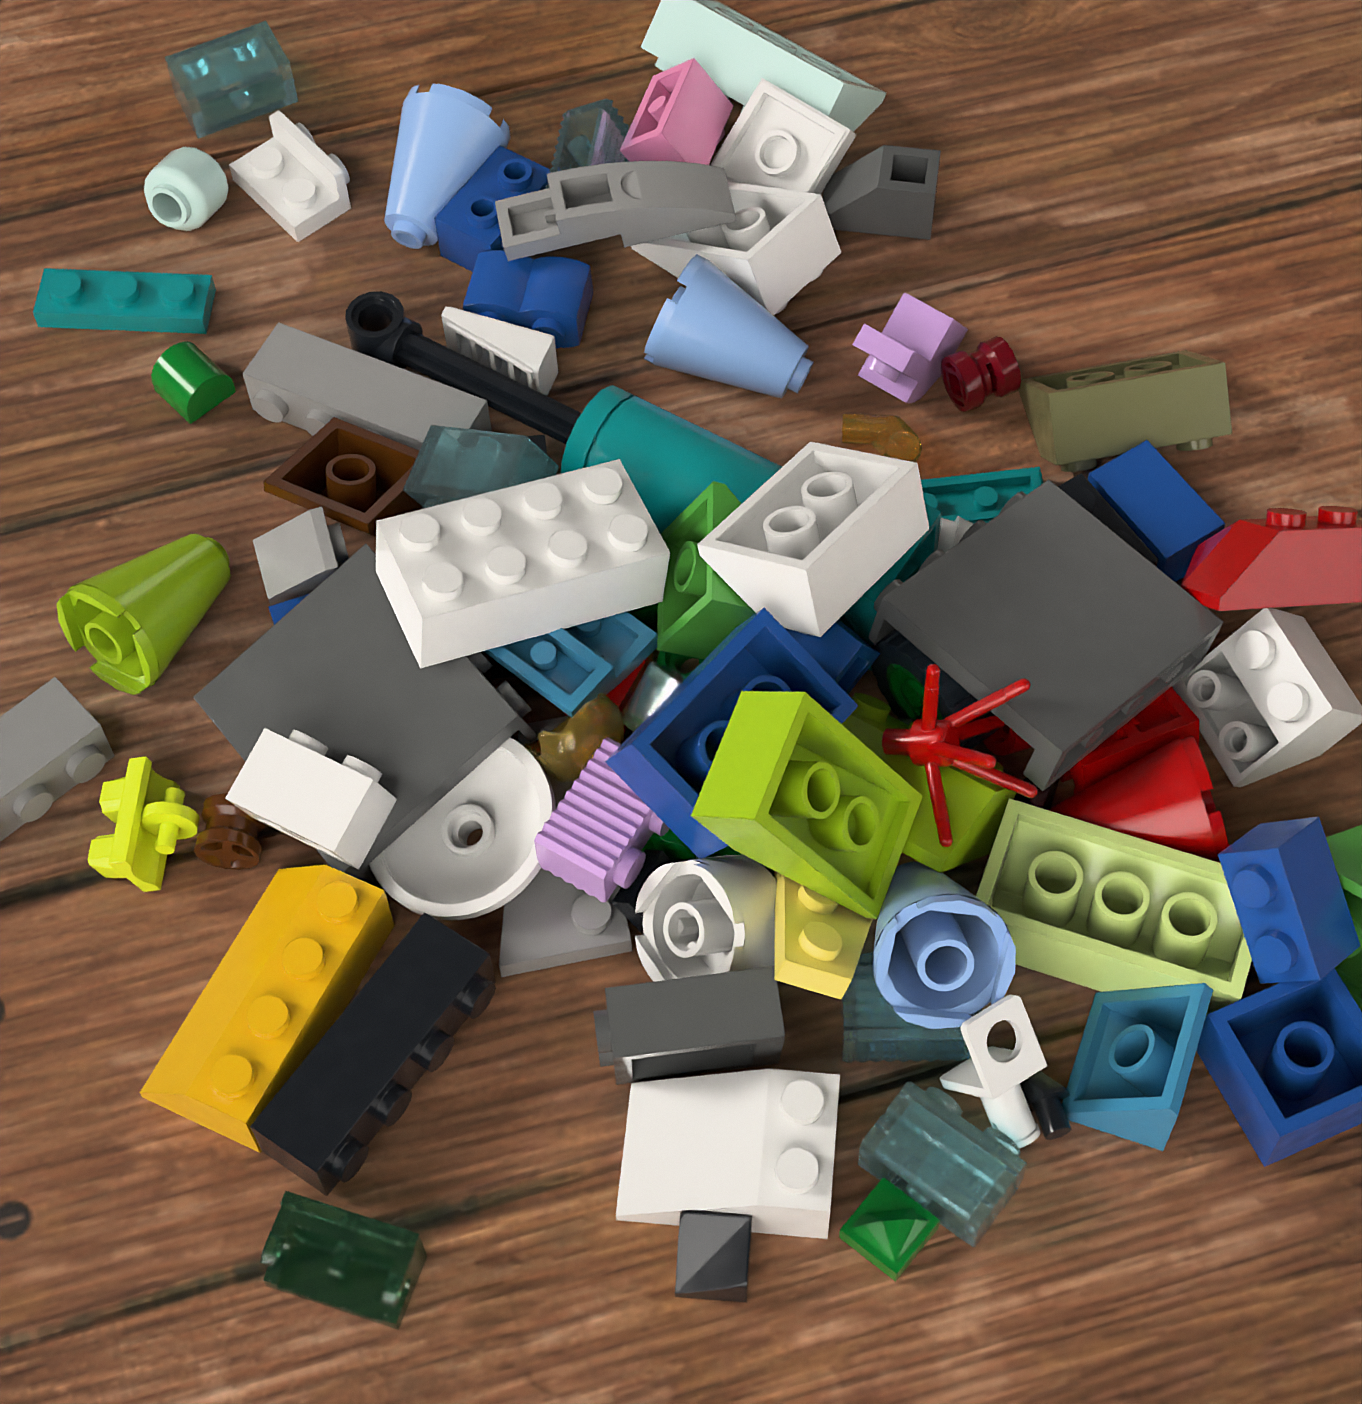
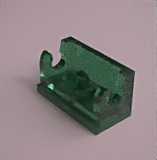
M285 1191L280 1202V1210L268 1235L260 1259V1263L268 1265L263 1279L265 1285L399 1330L427 1259L420 1234Z

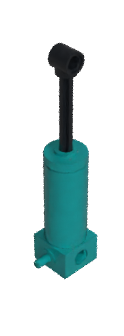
M382 291L368 292L355 298L346 309L345 321L352 350L402 369L410 367L442 384L485 399L489 407L566 444L561 461V474L620 459L660 534L713 481L726 484L742 504L783 467L614 385L600 390L581 413L423 336L421 325L405 317L404 308L400 300L392 294ZM925 504L929 530L839 618L841 622L871 646L873 643L868 639L877 614L873 606L879 594L892 581L900 579L905 582L915 575L923 562L933 552L938 550L942 511Z

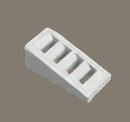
M445 306L441 317L448 348L546 396L548 395L558 374L555 338L553 335Z

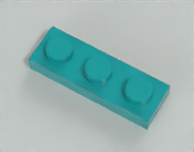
M44 268L33 314L38 327L207 334L216 288L212 275Z

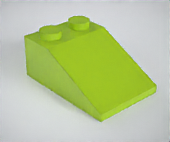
M741 691L691 816L733 850L865 918L877 919L923 796L806 692Z

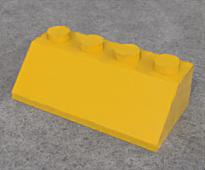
M328 865L278 869L141 1089L140 1094L142 1098L261 1153L262 1150L250 1126L344 1012L394 927L385 890Z

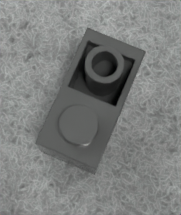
M883 145L834 173L824 188L822 198L833 230L931 240L941 151Z

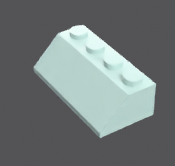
M661 0L641 45V48L658 57L655 66L662 71L695 58L728 99L730 97L744 105L741 112L763 78L854 132L882 104L887 94L717 0Z

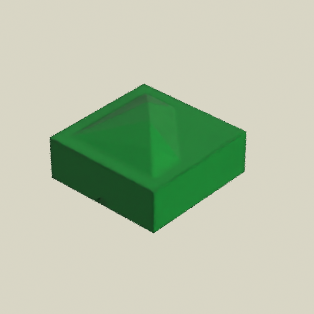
M883 1177L841 1227L839 1238L896 1282L938 1230L940 1219Z

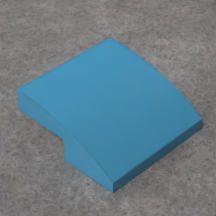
M624 612L573 627L560 628L551 633L483 652L573 718L598 702L628 677L657 648L658 634L630 613Z

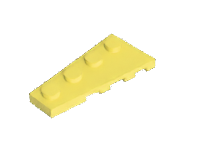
M775 871V879L777 881L775 897V980L842 999L853 979L873 919L865 918Z

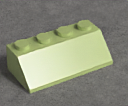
M1009 798L976 897L994 909L1007 925L1016 947V965L1100 992L1206 983L1213 989L1207 1014L1241 1000L1252 958L1221 863Z

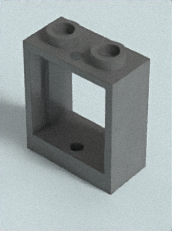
M775 966L605 988L607 1009L593 1011L600 1067L614 1065L616 1085L779 1064L785 1039L778 984L775 980Z

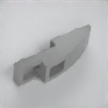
M676 161L606 163L548 173L549 188L495 201L503 248L508 261L620 234L625 248L736 221L724 168Z

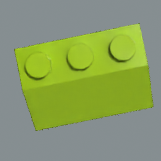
M855 693L851 698L858 704V707L842 725L923 796L902 853L939 873L988 855L993 847L1009 798L1014 799L1016 792L953 766L940 767L953 837L951 846H941L934 819L925 767L915 766L908 755H886L882 749V736L886 728L910 729L913 722L907 725L889 715L891 708L885 702L867 694ZM998 762L994 767L995 769H998L1000 771H1003L1004 769L1003 766Z

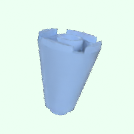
M432 84L429 92L418 93L419 85L412 87L402 107L384 222L391 230V236L395 241L413 249H420L423 245H434L438 241L434 218L500 145L507 148L511 139L509 126L504 119L499 127L489 118L492 110L491 106L463 90L444 84Z
M696 254L691 258L677 282L685 285L686 288L680 286L672 299L667 298L645 346L644 353L646 356L644 360L659 367L781 399L788 389L798 393L814 363L805 358L809 346L713 263Z
M920 862L901 864L896 867L876 922L873 950V975L876 985L883 998L894 1008L895 1013L906 1022L929 1029L960 1027L963 1022L972 1017V1014L981 1010L989 1003L991 1005L1005 996L1015 974L1016 947L1004 920L989 905L945 874L939 873Z

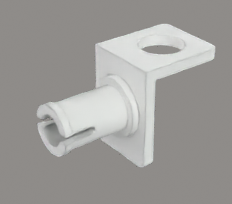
M1009 994L962 1023L961 1033L971 1058L940 1077L944 1089L980 1097L995 1133L998 1148L1002 1149L1004 1147V1150L1008 1151L1032 1143L1041 1134L1038 1124L1034 1121L1020 1083L1048 1066L1022 999L1017 995ZM1006 1020L1014 1028L1016 1035L1014 1050L994 1046L987 1047L988 1033L997 1022Z

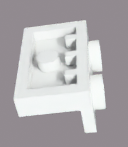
M278 110L269 116L273 138L229 164L233 180L287 233L299 242L351 209L346 185L350 182V177L342 161L332 153L329 155L324 153L316 145L312 135L303 124H293Z

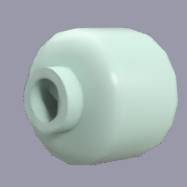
M181 147L171 151L151 170L145 179L144 193L149 210L160 223L176 230L191 231L200 228L224 204L229 187L226 175L219 163L209 154L197 148Z

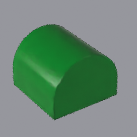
M180 342L169 347L158 358L151 374L155 391L190 424L236 392L232 378L191 342Z

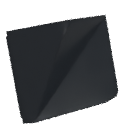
M691 1211L680 1213L675 1297L747 1303L752 1216Z

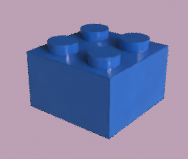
M1335 968L1321 980L1281 982L1207 1014L1196 1051L1264 1167L1362 1124V1011Z

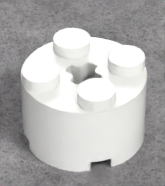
M743 854L683 860L664 864L652 872L639 892L635 913L643 912V935H636L635 940L639 958L650 978L655 982L775 966V897L777 881L762 864Z

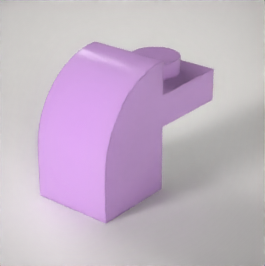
M904 292L882 333L864 324L852 344L869 354L858 376L908 404L914 403L922 398L941 376V360L945 356L956 352L968 329L953 318Z

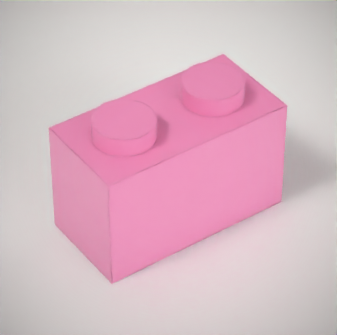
M692 58L652 77L619 151L629 162L676 161L709 165L717 144L724 137V127L734 105L696 59Z

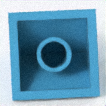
M1206 983L1096 992L1067 1085L1070 1095L1063 1099L1062 1102L1067 1119L1163 1151L1180 1111L1213 989Z

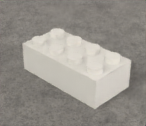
M620 459L376 521V573L420 668L663 601L670 551Z

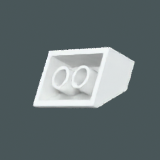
M809 442L697 544L699 554L755 613L765 607L784 628L798 631L802 634L821 637L929 530L918 463Z

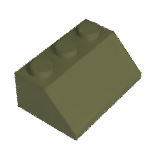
M1188 350L1021 379V386L1018 390L1040 456L1057 466L1061 465V471L1064 472L1084 471L1097 467V458L1113 455L1120 456L1146 440L1154 448L1176 444V449L1179 451H1193L1213 446V437L1232 434L1225 362Z

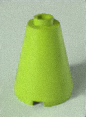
M189 534L71 586L57 603L58 620L67 641L75 652L83 646L86 647L97 660L89 668L100 679L119 691L132 695L141 693L145 688L157 682L229 582L231 577L229 556L223 546L213 538L203 537L199 534Z

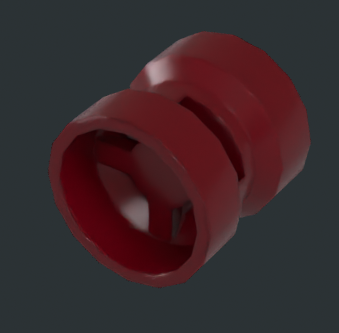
M995 336L980 342L976 351L969 354L965 351H958L945 356L941 360L940 368L945 389L955 407L961 412H967L980 407L984 403L985 398L991 395L1002 398L1020 389L1021 374L1017 359L1008 343L1002 337Z

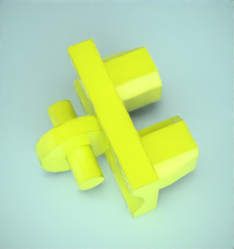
M146 756L129 759L126 777L103 782L99 803L102 813L116 823L115 833L97 836L91 840L87 859L89 865L105 878H127L143 892L161 890L167 854L175 852L177 839H187L197 834L200 819L196 811L183 805L185 792L180 789V786L176 782L155 773L152 769V761Z

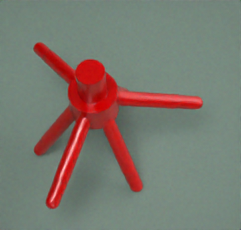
M930 664L926 669L922 719H916L910 729L886 728L884 730L882 749L886 755H908L915 766L925 767L938 838L943 847L951 846L953 837L940 767H956L1028 798H1034L1038 793V789L1034 785L995 769L997 761L994 756L960 747V740L986 733L1005 725L996 715L973 722L970 721L1028 691L1031 684L1026 678L1019 679L942 720H937L940 668L936 664Z

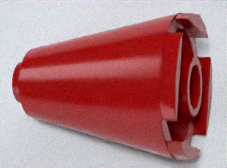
M1193 736L1182 739L1177 738L1047 809L1219 863L1218 854L1229 847L1221 811H1216L1210 791L1214 788L1201 751Z

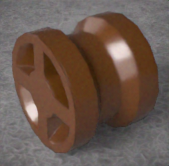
M228 793L215 794L206 798L201 812V817L206 826L205 830L200 832L196 838L194 846L196 856L207 864L223 869L243 870L256 866L260 860L262 850L257 836L259 832L264 830L266 824L252 818L225 799Z

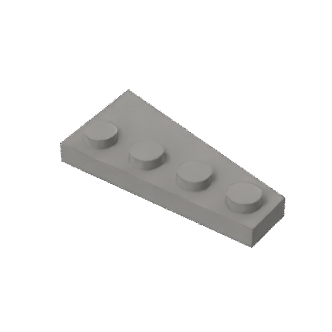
M582 713L573 718L564 716L527 723L538 735L532 742L520 731L518 734V743L523 745L536 758L547 774L553 788L556 809L559 802L564 799L567 790L572 788L574 780L579 778L582 769L586 768L589 759L592 758ZM541 868L530 884L504 905L499 960L501 977L631 952L632 943L627 918L612 903L620 886L616 887L607 902H600L595 896H589L584 890L577 889L572 883H566L561 877H555L550 871Z

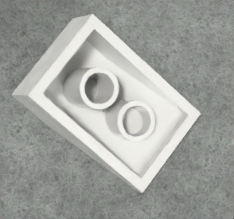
M730 181L727 182L736 221L631 246L633 250L679 278L691 258L698 254L713 263L772 315L781 312L787 306V302L809 282L817 279L822 274L823 269L841 253L821 194Z
M760 1069L631 1083L616 1220L679 1226L680 1213L683 1211L752 1216V1232L828 1239L840 1074Z

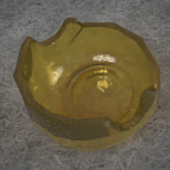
M599 693L597 698L585 703L572 718L569 716L552 731H542L539 733L537 741L525 744L524 747L534 756L549 777L559 782H574V780L579 778L582 769L586 768L589 759L593 758L596 749L601 747L604 738L608 737L621 744L624 737L621 710L612 699L604 693Z

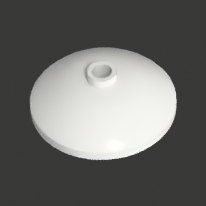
M509 738L369 863L375 878L382 888L405 908L420 915H423L425 912L438 920L470 919L500 908L520 894L541 869L537 860L534 840L537 833L542 831L544 823L550 819L552 812L556 810L554 792L549 778L536 758L523 745ZM476 829H483L481 839L476 844L468 846L467 838L469 834Z

